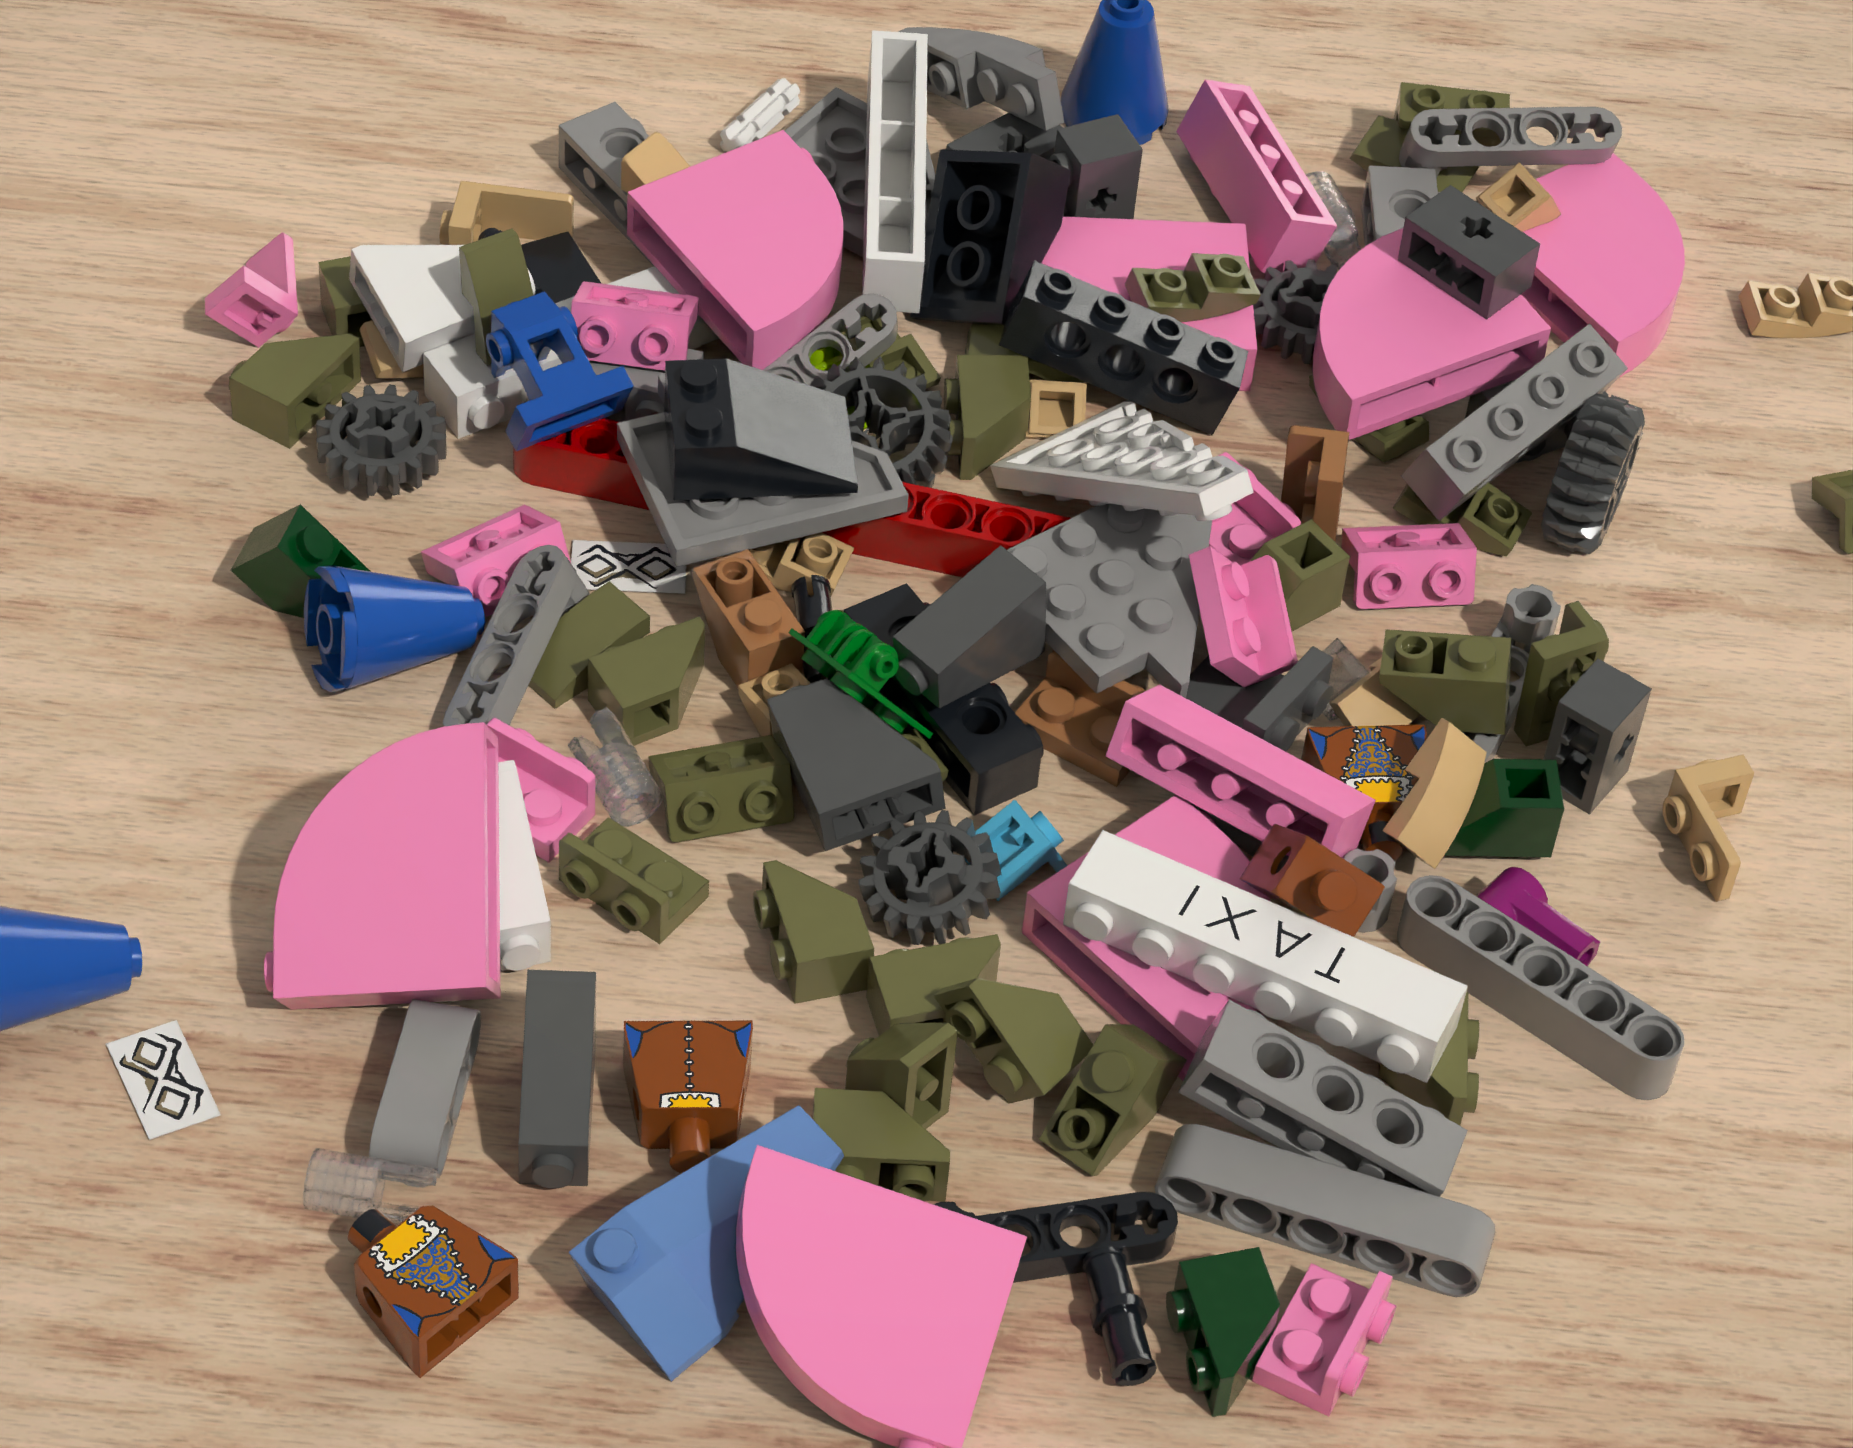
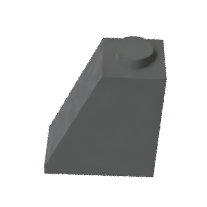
M1000 545L893 636V648L898 654L899 667L895 674L898 681L911 694L916 696L922 694L938 708H941L1038 658L1045 652L1046 582Z
M827 678L806 686L792 687L783 694L767 699L773 737L790 763L791 777L825 851L890 829V822L895 819L902 824L912 821L917 811H922L924 816L946 809L941 770L937 762Z
M527 970L518 1142L519 1184L540 1185L551 1189L565 1186H588L596 1049V972Z

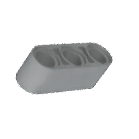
M415 999L411 1001L372 1130L369 1149L370 1167L440 1178L478 1048L481 1028L480 1010Z

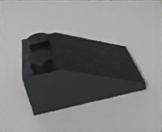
M940 150L925 231V264L919 313H911L910 317L916 320L1005 325L1009 308L1034 260L1042 263L1061 227L1071 170L1034 153Z
M727 358L665 361L664 415L674 500L858 492L846 398L844 396Z

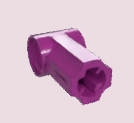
M1510 867L1505 869L1476 895L1586 966L1597 955L1600 941L1550 906L1546 892L1540 882L1531 873L1522 868Z

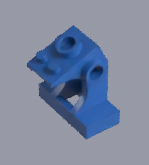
M545 291L492 310L491 333L486 335V345L491 357V373L493 377L496 378L504 375L507 370L513 368L527 394L528 401L515 407L505 430L515 451L621 412L634 387L624 366L596 375L577 339L578 331L573 315L567 307H558ZM552 349L562 364L543 371L539 361L547 359Z

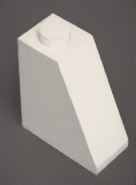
M360 245L351 249L349 280L402 372L424 364V352L475 334L473 306L463 296L461 287L459 247L464 245ZM528 270L533 295H535L536 289L534 280L532 278L530 271Z
M514 760L498 762L500 972L524 970L533 965L551 962V920Z

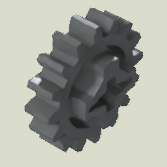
M1309 259L1305 268H1298L1295 263L1288 260L1285 261L1284 272L1281 273L1275 268L1268 267L1264 279L1255 278L1254 281L1261 294L1258 302L1253 305L1256 334H1263L1262 347L1267 349L1278 345L1282 347L1281 358L1287 359L1293 353H1299L1303 363L1310 364L1314 353L1323 299L1337 273L1336 265L1332 264L1323 271L1317 269L1315 260Z
M389 384L384 394H376L371 385L364 386L363 396L359 398L344 392L341 394L342 407L327 404L325 407V420H318L316 423L318 462L326 463L327 476L332 479L343 475L344 489L349 491L359 483L365 484L368 496H374L379 486H387L393 496L399 495L400 484L404 482L409 483L415 488L421 487L422 473L436 476L439 472L438 460L446 459L447 456L445 418L436 415V404L433 401L419 405V392L415 390L402 397L397 395L396 386Z
M946 810L940 812L936 822H927L923 812L917 811L914 815V825L907 828L898 820H893L890 822L893 836L888 840L874 835L871 843L875 856L861 857L860 864L864 877L859 879V886L863 900L867 903L873 922L884 920L887 934L892 938L901 933L904 928L908 929L913 945H919L924 934L931 932L934 933L938 944H944L947 938L946 930L953 927L963 935H968L971 932L967 919L971 915L987 919L990 916L986 899L999 898L1001 893L997 877L1002 874L997 853L993 852L990 836L987 832L976 835L973 821L968 817L960 821L956 827L952 826L949 811ZM965 859H966L971 865H966ZM889 889L895 890L896 897L890 892ZM899 899L907 900V903H904Z

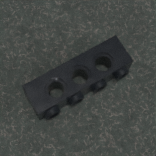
M1035 260L1009 308L999 346L1211 435L1214 434L1240 389L1248 355L1247 350L1233 345L1226 339L1214 337L1181 323L1172 316L1155 312L1129 301L1115 292H1108L1075 278L1063 270L1054 269Z
M906 583L844 609V612L853 621L874 633L882 642L893 647V636L931 604L923 603ZM895 675L889 678L878 692L933 733L929 739L919 732L949 770L946 782L974 816L1038 787L1040 763L1044 754L1041 738L1033 726L1024 724L1011 709L1004 692L996 683H988L941 708H938L922 694L918 696L911 694L901 685ZM909 724L905 731L915 728Z

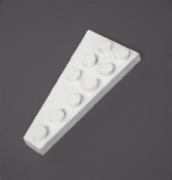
M1126 400L990 465L997 488L1022 491L1023 496L1047 494L1054 495L1057 501L1072 499L1088 500L1091 506H1101L1110 503L1123 505L1126 511H1136L1145 508L1159 510L1161 516L1177 514L1194 515L1197 521H1210L1221 518L1232 511V503L1254 493L1246 468L1223 455L1212 457L1210 447L1203 443L1194 446L1191 436L1164 420L1153 422L1149 411L1145 409L1137 411L1135 403L1130 400Z

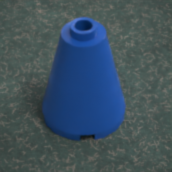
M1102 0L1061 94L1064 123L1067 127L1118 114L1139 145H1143L1152 139V133L1160 126L1162 130L1166 125L1169 105L1153 6L1148 0Z
M319 566L314 571L321 578L310 579L306 587L304 602L307 647H319L322 664L311 666L314 676L322 689L329 692L344 691L470 649L475 644L477 635H481L484 631L485 614L483 605L478 598H473L472 593L467 587L339 566Z
M0 906V1031L127 992L131 986L132 978L141 976V945L137 937L129 938L124 925Z

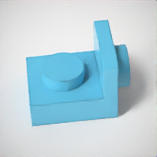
M1013 800L975 831L976 835L987 832L990 836L993 852L997 853L1002 875L997 877L1001 892L999 898H996L997 901L1002 899L1046 862L1050 864L1056 873L1067 866L1055 849L1064 841L1061 835L1041 811L1030 818L1016 800Z

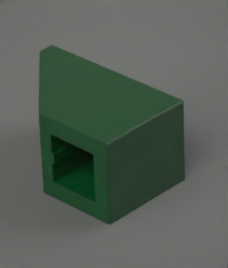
M301 504L254 527L231 568V571L274 611L304 618V602L308 581L321 578L314 571L317 567L339 566L364 571L370 570Z
M1492 759L1484 763L1481 779L1471 807L1445 856L1551 858L1564 812L1557 760Z
M1259 1247L1180 1261L1174 1291H1169L1166 1294V1310L1170 1326L1174 1333L1183 1332L1189 1349L1186 1353V1366L1191 1386L1195 1392H1204L1212 1417L1227 1414L1255 1370V1366L1275 1330L1280 1302Z

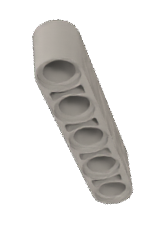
M1429 875L1419 877L1410 884L1406 892L1397 930V940L1401 948L1409 956L1434 972L1467 985V992L1623 1093L1641 1100L1657 1099L1667 1093L1684 1047V1035L1680 1027L1672 1019L1453 881L1442 876Z
M1186 1124L1177 1128L1155 1185V1193L1169 1200L1180 1214L1375 1274L1382 1271L1393 1276L1392 1279L1453 1297H1467L1476 1293L1479 1289L1496 1233L1495 1224L1491 1218L1474 1207L1199 1124Z

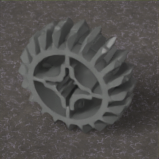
M879 356L874 361L872 368H864L860 360L855 357L850 362L849 372H845L833 363L832 367L828 370L827 380L814 377L810 386L844 396L847 408L855 406V411L848 415L851 439L853 441L886 452L888 456L904 451L907 444L918 443L910 454L892 464L902 482L929 488L933 487L935 474L941 475L946 468V454L951 450L953 437L950 434L951 432L948 431L951 422L949 410L941 409L942 397L940 390L926 391L927 380L924 373L908 379L906 378L907 368L904 361L894 371L884 369V361ZM866 422L867 429L863 431L864 423ZM867 433H874V434H876V438H875V436H870V435H868ZM880 437V443L878 448L876 440Z
M1596 393L1585 401L1583 408L1579 411L1576 422L1573 423L1571 433L1558 462L1551 489L1546 499V507L1542 514L1541 528L1544 539L1557 543L1559 548L1574 553L1577 550L1590 555L1602 544L1627 486L1645 425L1642 408L1628 404L1629 400L1614 395L1608 397Z

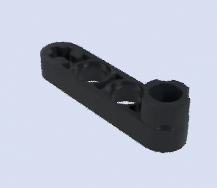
M1135 1192L975 1216L973 1212L960 1209L955 1202L933 1204L1027 1236L1026 1242L1029 1244L1031 1251L1020 1258L1013 1283L1084 1272L1082 1268L1083 1258L1091 1251L1101 1247L1112 1246L1120 1248L1126 1256V1266L1162 1259L1172 1249L1178 1225L1177 1211L1173 1204L1164 1196L1153 1192ZM1146 1220L1149 1228L1157 1229L1156 1233L1145 1234L1143 1227L1135 1225V1221ZM1111 1223L1114 1224V1235H1119L1117 1241L1110 1239ZM1071 1226H1083L1094 1232L1098 1241L1086 1248H1076L1067 1244L1062 1239L1060 1233Z

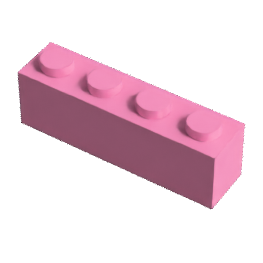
M1205 79L1176 132L1190 153V158L1197 165L1208 183L1211 193L1217 198L1231 223L1246 224L1248 251L1253 258L1254 264L1262 273H1265L1268 267L1275 268L1282 273L1284 272L1285 261L1288 260L1295 263L1298 268H1305L1309 259L1317 262L1337 228L1334 219L1251 87Z
M1157 685L1125 701L1105 755L1109 759L1262 842L1272 826L1277 824L1309 836L1342 858L1348 852L1357 848L1376 801L1162 685Z

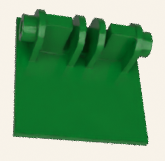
M841 610L823 613L818 618L816 626L807 638L791 628L788 633L808 648L802 655V660L901 734L910 724L927 738H931L933 733L878 693L887 680L896 674L899 667L898 654L892 646L882 642L874 633L853 621L849 615Z

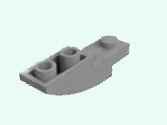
M907 27L899 31L928 34V91L965 109L985 101L1046 131L1064 123L1056 72L1045 66L1043 49L1005 36L979 31L936 27Z

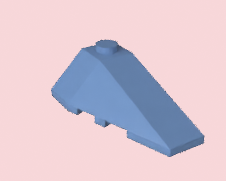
M800 1105L623 1207L569 1251L587 1287L671 1382L725 1338L739 1317L737 1309L743 1302L744 1296L740 1285L736 1259V1224L742 1190L757 1145L833 1171L836 1170L844 1158L843 1151Z

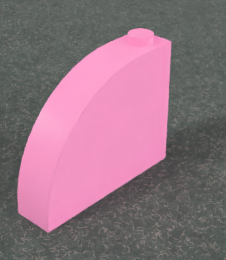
M784 130L628 191L627 236L679 294L699 297L698 315L742 364L761 370L765 369L823 324L828 317L838 294L843 249V217L841 207L834 189L823 172L815 164L811 154L805 148H800Z
M1613 153L1611 158L1605 162L1597 164H1568L1536 179L1552 196L1561 215L1551 222L1523 231L1526 235L1539 242L1540 248L1532 286L1523 292L1522 296L1551 327V331L1564 343L1590 323L1627 366L1628 369L1621 375L1623 376L1645 361L1665 336L1671 322L1682 281L1685 255L1680 230L1668 206L1643 178Z
M1063 216L1061 227L1042 261V264L1054 269L1063 270L1075 278L1108 292H1115L1129 301L1131 299L1125 287V282L1132 268L1184 270L1191 253L1243 256L1250 270L1246 224ZM1253 305L1217 317L1182 322L1214 337L1226 339L1233 345L1248 351L1239 391H1250L1257 355Z
M1402 228L1366 245L1340 268L1331 281L1323 299L1313 353L1312 371L1314 386L1328 420L1337 431L1350 432L1349 440L1519 378L1544 359L1551 327L1522 294L1490 318L1485 319L1398 261L1403 233Z
M484 722L444 726L395 742L370 756L351 770L328 792L314 809L290 851L279 884L275 905L273 951L267 952L264 959L265 984L267 990L273 992V999L294 1010L411 1003L413 999L427 1002L501 998L498 737Z
M1174 795L1115 834L1118 837L1271 901L1270 898L1239 879L1250 863L1240 848L1217 827L1210 815L1202 810H1197L1191 803L1177 795ZM1086 853L1027 892L1022 934L1120 1024H1134L1187 1059L1178 1075L1183 1081L1204 1033L1229 999L1246 1009L1257 1011L1263 1016L1265 1015L1249 1005L1221 993L1210 992L1196 982L1161 967L1150 966L1134 955L1104 942L1088 939L1078 931L1064 926L1063 920L1068 885L1088 853Z
M757 1145L739 1202L736 1224V1259L740 1285L747 1310L758 1336L774 1362L808 1400L833 1419L858 1433L897 1448H962L1027 1236Z

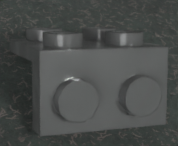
M1312 646L1285 676L1279 674L1244 688L1211 666L1208 655L1190 674L1186 699L1286 752L1296 736L1312 719L1318 718L1329 704L1334 690L1333 686L1329 685L1334 658Z

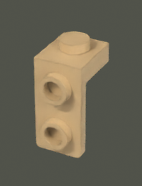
M460 181L453 210H444L442 213L439 234L440 244L466 245L478 241L479 235L488 228H496L501 231L513 228L519 238L532 240L543 239L567 231L573 237L574 198L572 195L565 193Z
M1744 754L1720 760L1707 759L1693 766L1676 769L1668 796L1663 801V816L1666 826L1671 833L1677 834L1689 854L1691 868L1695 877L1699 881L1705 882L1716 902L1730 898L1741 865L1737 852L1717 819L1742 813L1754 776V771Z

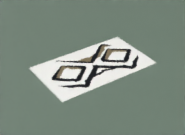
M572 540L571 564L587 590H597L610 581L621 591L685 594L687 565L676 567L666 544Z
M177 1020L106 1043L149 1140L221 1116Z

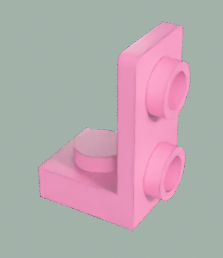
M282 232L247 261L246 266H242L205 297V315L258 348L277 332L285 331L292 324L295 317L298 316L293 239Z

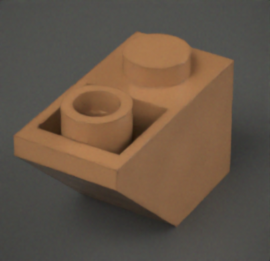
M748 549L693 568L692 577L718 659L737 688L740 684L791 663L801 674L803 673V660L801 657L804 654V645L788 632L793 628L805 637V631Z

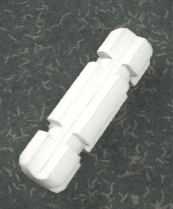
M785 78L775 81L766 92L762 93L736 117L737 120H733L721 131L722 141L720 146L722 150L728 152L763 138L785 118V115H788L799 105L800 99L798 94H800V89L796 83L790 84Z

